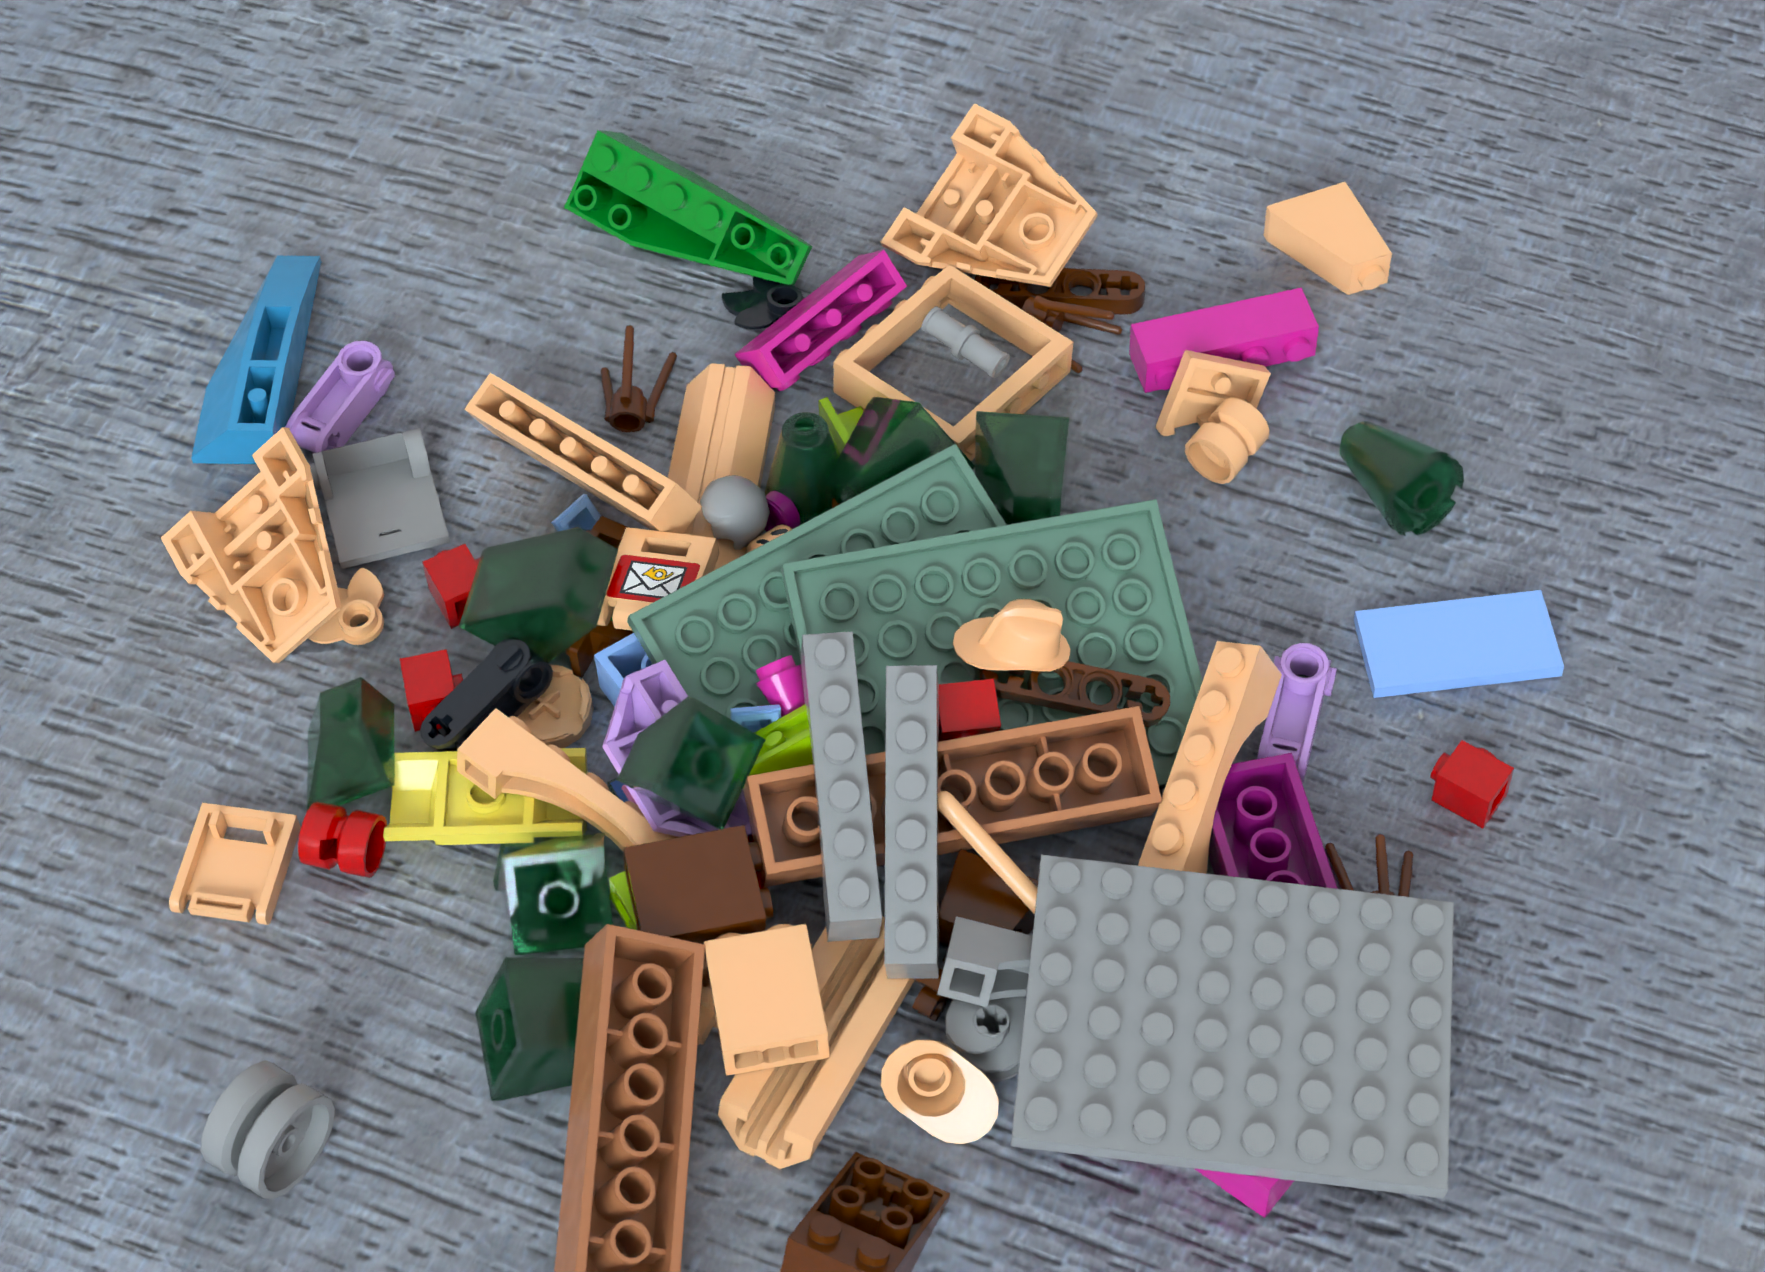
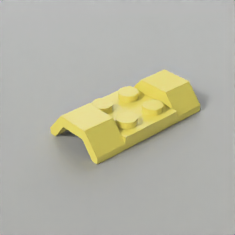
M560 748L567 754L571 764L585 774L588 773L586 748ZM457 751L391 753L392 800L389 825L384 827L383 837L385 841L434 840L435 845L534 843L535 837L583 836L587 831V821L554 804L511 793H501L494 799L457 771Z

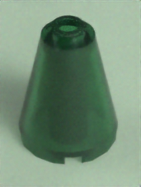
M810 412L794 414L784 422L764 490L765 495L775 490L788 497L799 512L800 525L832 509L833 498L846 492L855 497V487L827 422L821 416Z
M1362 421L1352 425L1344 432L1341 438L1340 456L1385 521L1399 535L1406 536L1405 532L1410 531L1416 535L1424 534L1438 525L1451 512L1456 503L1451 499L1456 485L1462 489L1464 473L1463 467L1450 454L1369 421Z

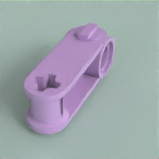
M355 341L341 349L336 359L287 421L285 427L290 429L299 447L317 453L344 446L379 399L386 393L390 382L395 377L393 365L390 361L382 358L379 348L372 342Z
M1310 643L1292 645L1287 650H1283L1282 657L1275 656L1274 664L1282 676L1268 717L1266 718L1257 759L1292 753L1301 782H1304L1324 695L1331 696L1337 671L1336 668L1330 667L1331 660H1328L1325 652ZM1296 675H1306V676H1309V677H1308V678H1301V677L1296 676Z

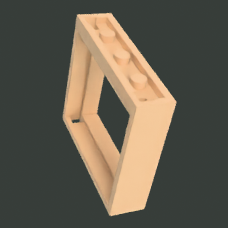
M949 264L936 276L929 277L921 289L908 300L899 302L893 312L882 322L872 325L866 331L864 337L850 349H844L839 353L833 364V392L855 407L861 406L867 415L928 455L933 456L956 444L967 463H970L1070 373L1073 341ZM948 304L1032 356L1031 359L954 427L870 373L875 366L921 328L926 315L932 308L938 306L943 309Z

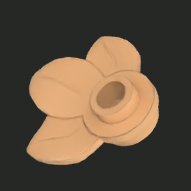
M360 568L350 580L348 589L338 588L342 609L308 639L320 644H330L344 640L352 645H363L373 641L380 635L384 627V618L379 609L384 597L383 587L371 571Z

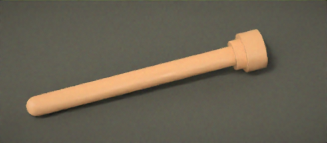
M938 792V810L1035 915L1037 887L950 792Z

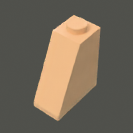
M1346 182L1267 206L1263 235L1267 242L1342 292L1350 295L1363 290L1374 289L1388 282L1392 252Z

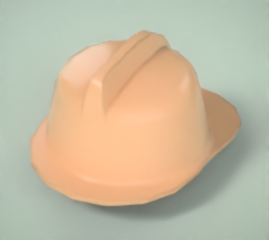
M1031 599L1010 601L994 617L973 619L963 624L955 632L953 639L955 652L963 661L977 668L988 670L1050 672L1062 668L1068 662L1071 650L1067 639L1061 634L1062 612Z
M914 1040L902 1044L888 1056L882 1068L881 1087L886 1099L899 1112L907 1116L930 1135L946 1143L965 1144L979 1140L991 1130L998 1117L999 1098L994 1084L980 1069L947 1044L937 1040Z

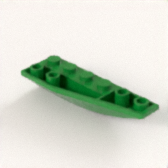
M597 130L564 206L565 209L631 246L795 286L812 249L810 244L755 208L621 132Z

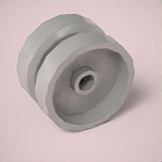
M265 1060L258 1062L240 1073L219 1097L204 1127L200 1151L206 1162L225 1174L238 1175L242 1185L262 1198L273 1200L285 1195L296 1186L317 1161L333 1127L335 1115L333 1102L329 1097L313 1087L302 1083L297 1084L295 1076L276 1064Z

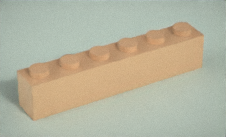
M492 373L488 375L464 409L494 435L650 530L683 534L702 508L676 482Z

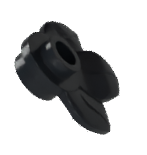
M754 276L753 290L722 293V302L725 308L736 316L735 325L752 330L769 327L804 299L801 291L795 286Z

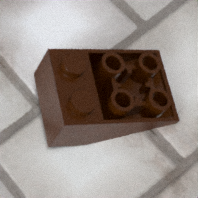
M855 1152L788 1237L780 1272H912L949 1201L951 1193L939 1189L925 1180L914 1178L887 1166L875 1158Z

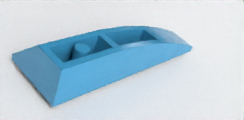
M277 255L206 387L191 456L193 463L256 464L252 454L282 427L286 426L293 412L321 266L320 256Z

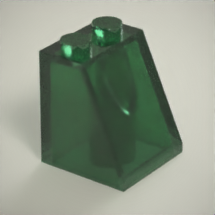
M873 397L867 404L826 481L837 492L835 500L840 505L955 443L919 402ZM959 448V450H960V452L962 453V455L964 456L965 460L967 461V463L969 464V466H970L971 469L973 470L974 467H975V465L969 460V458H968V457L962 452V450Z
M976 412L975 475L993 504L997 505V510L1007 525L1063 515L1067 482L1069 417Z
M579 527L487 547L482 551L459 627L494 646L510 637L519 638L549 663L597 626L618 549Z
M505 957L475 1011L491 1101H503L572 1086L584 958Z

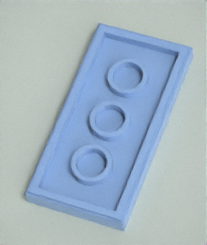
M1541 590L1355 611L1354 624L1373 698L1560 677L1563 674V660Z

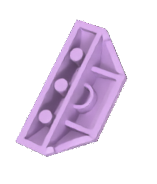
M660 661L627 675L622 682L602 748L652 830L682 837L745 825L747 837L751 836L752 832L743 788L734 777L730 763L667 661Z

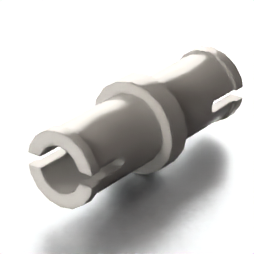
M938 306L930 310L922 323L921 330L929 333L951 348V354L959 360L967 359L994 379L1004 371L1010 360V355L1007 352H1003L981 337L979 329L973 325H963Z

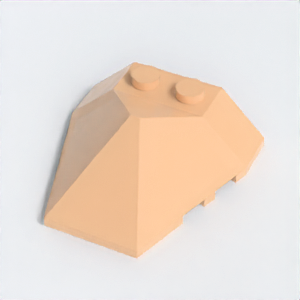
M974 103L951 137L957 154L918 212L914 213L904 207L880 243L883 247L917 265L944 269L950 264L964 273L1051 287L1097 218V212L1062 175L1059 176L1046 162L1045 157L1020 135L1019 130L1009 120Z
M282 427L252 454L261 472L215 513L190 511L161 537L180 575L189 584H196L210 597L208 602L217 610H224L237 623L236 628L273 663H280L342 609L310 465L290 429Z

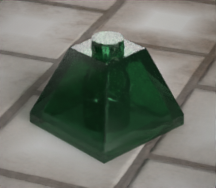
M362 677L320 692L308 729L307 810L316 801L340 806L394 786V704Z
M688 696L638 734L617 781L660 804L714 828L724 829L745 785L746 778L749 776L766 739L697 699Z
M605 833L555 838L503 855L515 955L585 948V944L606 924L614 925Z

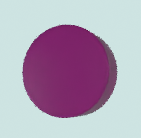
M776 490L765 495L770 511L765 527L767 532L781 524L792 529L800 526L799 512L788 496Z

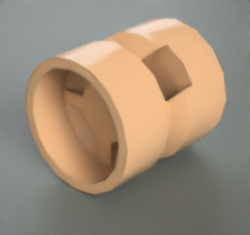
M1228 398L1218 406L1207 419V423H1204L1185 444V453L1190 464L1203 477L1219 484L1230 483L1246 465L1248 456L1254 455L1269 438L1270 430L1263 415L1253 405L1242 399Z

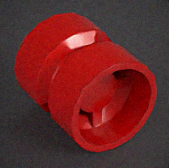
M316 801L307 810L302 822L298 842L300 862L305 865L331 870L338 864L340 871L343 873L371 878L378 870L384 855L386 841L383 834L384 827L387 826L386 818L380 814L355 810L348 816L346 809L342 806Z

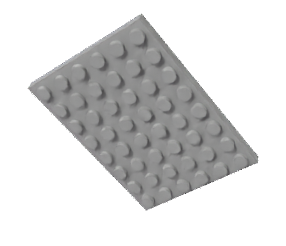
M1041 854L1011 1147L1444 1199L1448 1191L1454 902Z

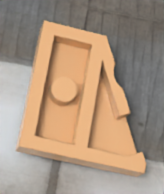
M1185 350L1155 428L1162 436H1170L1175 434L1174 428L1198 423L1201 427L1204 423H1207V419L1218 406L1228 398L1242 399L1257 409L1271 373L1263 365Z

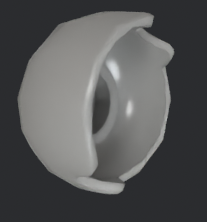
M737 475L725 476L710 482L700 500L703 516L711 524L714 538L732 540L735 550L748 546L752 540L762 534L770 514L765 493L749 479Z

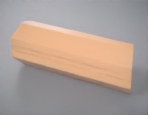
M710 363L686 386L668 478L682 487L699 504L709 483L725 476H741L749 479L759 488L761 487L775 411V391L751 366L736 365V367H725V364ZM700 509L683 534L714 538L711 524L703 516L702 509ZM725 538L717 539L720 554L714 570L747 553V546L740 550H735L732 540Z
M883 916L879 938L828 942L826 927L811 951L828 1032L830 1058L735 1074L720 1099L718 1116L739 1150L753 1157L756 1155L778 1169L806 1161L812 1157L915 981L914 979H887L884 964L885 917Z

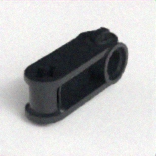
M510 637L502 640L426 716L420 728L422 739L429 747L437 749L438 752L457 751L458 748L454 743L458 741L462 744L495 708L507 717H518L534 700L543 695L548 689L553 678L551 665L519 638ZM437 724H440L446 731L444 736L436 728Z

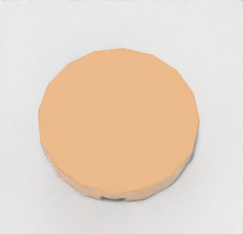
M551 665L553 678L548 689L543 695L534 700L517 718L521 719L530 728L533 736L547 746L553 744L559 748H566L579 740L591 724L594 707L589 686L583 678L581 680L573 675V671L564 666Z

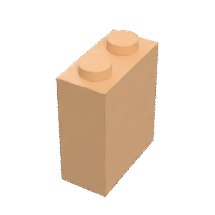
M779 924L770 927L767 931L744 935L727 933L717 937L715 940L703 941L726 1076L830 1058L828 1032L806 924L796 926Z

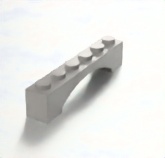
M853 631L802 635L801 669L816 786L828 942L879 938L882 911Z
M937 665L886 666L884 964L887 979L939 978V682Z
M956 916L937 995L988 1007L989 1000L1026 997L1032 935Z

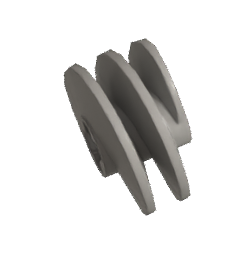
M1009 997L989 1000L988 1007L954 999L945 1016L947 1045L980 1069L992 1083L1013 1078L1018 1075L1026 999L1024 997ZM988 1031H995V1034H989Z

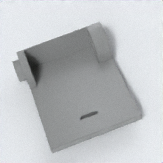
M420 428L313 453L314 463L309 464L315 490L322 489L341 569L450 543Z

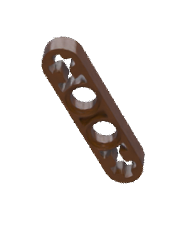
M1063 268L1052 286L1048 287L1049 290L1043 294L1029 292L1026 288L1032 285L1030 283L976 275L974 279L990 289V285H998V289L990 290L1022 309L1030 296L1038 295L1051 301L1112 311L1114 314L1126 315L1139 311L1143 307L1145 300V282L1143 278L1135 272L1126 270ZM1013 285H1018V291H1013ZM1083 285L1091 288L1093 292L1087 296H1077L1070 290L1075 286ZM1101 288L1106 289V295H1101ZM1121 290L1130 291V295H1121Z
M1070 661L1062 668L1053 670V672L1062 677L1064 682L1063 691L1056 695L1046 694L1039 688L1037 678L1043 673L1042 671L1031 672L1027 682L1028 690L1021 688L1024 678L1010 676L1006 684L997 682L998 675L988 669H981L979 672L980 680L994 679L998 698L1081 715L1119 710L1117 705L1122 696V686L1128 688L1125 697L1131 699H1140L1142 694L1147 692L1151 694V702L1159 704V706H1154L1150 713L1142 712V704L1136 701L1127 700L1123 706V709L1140 706L1144 727L1157 724L1165 716L1170 706V694L1160 681ZM1008 670V672L1023 676L1025 670ZM1093 681L1105 683L1112 692L1111 701L1104 705L1092 703L1086 695V685Z

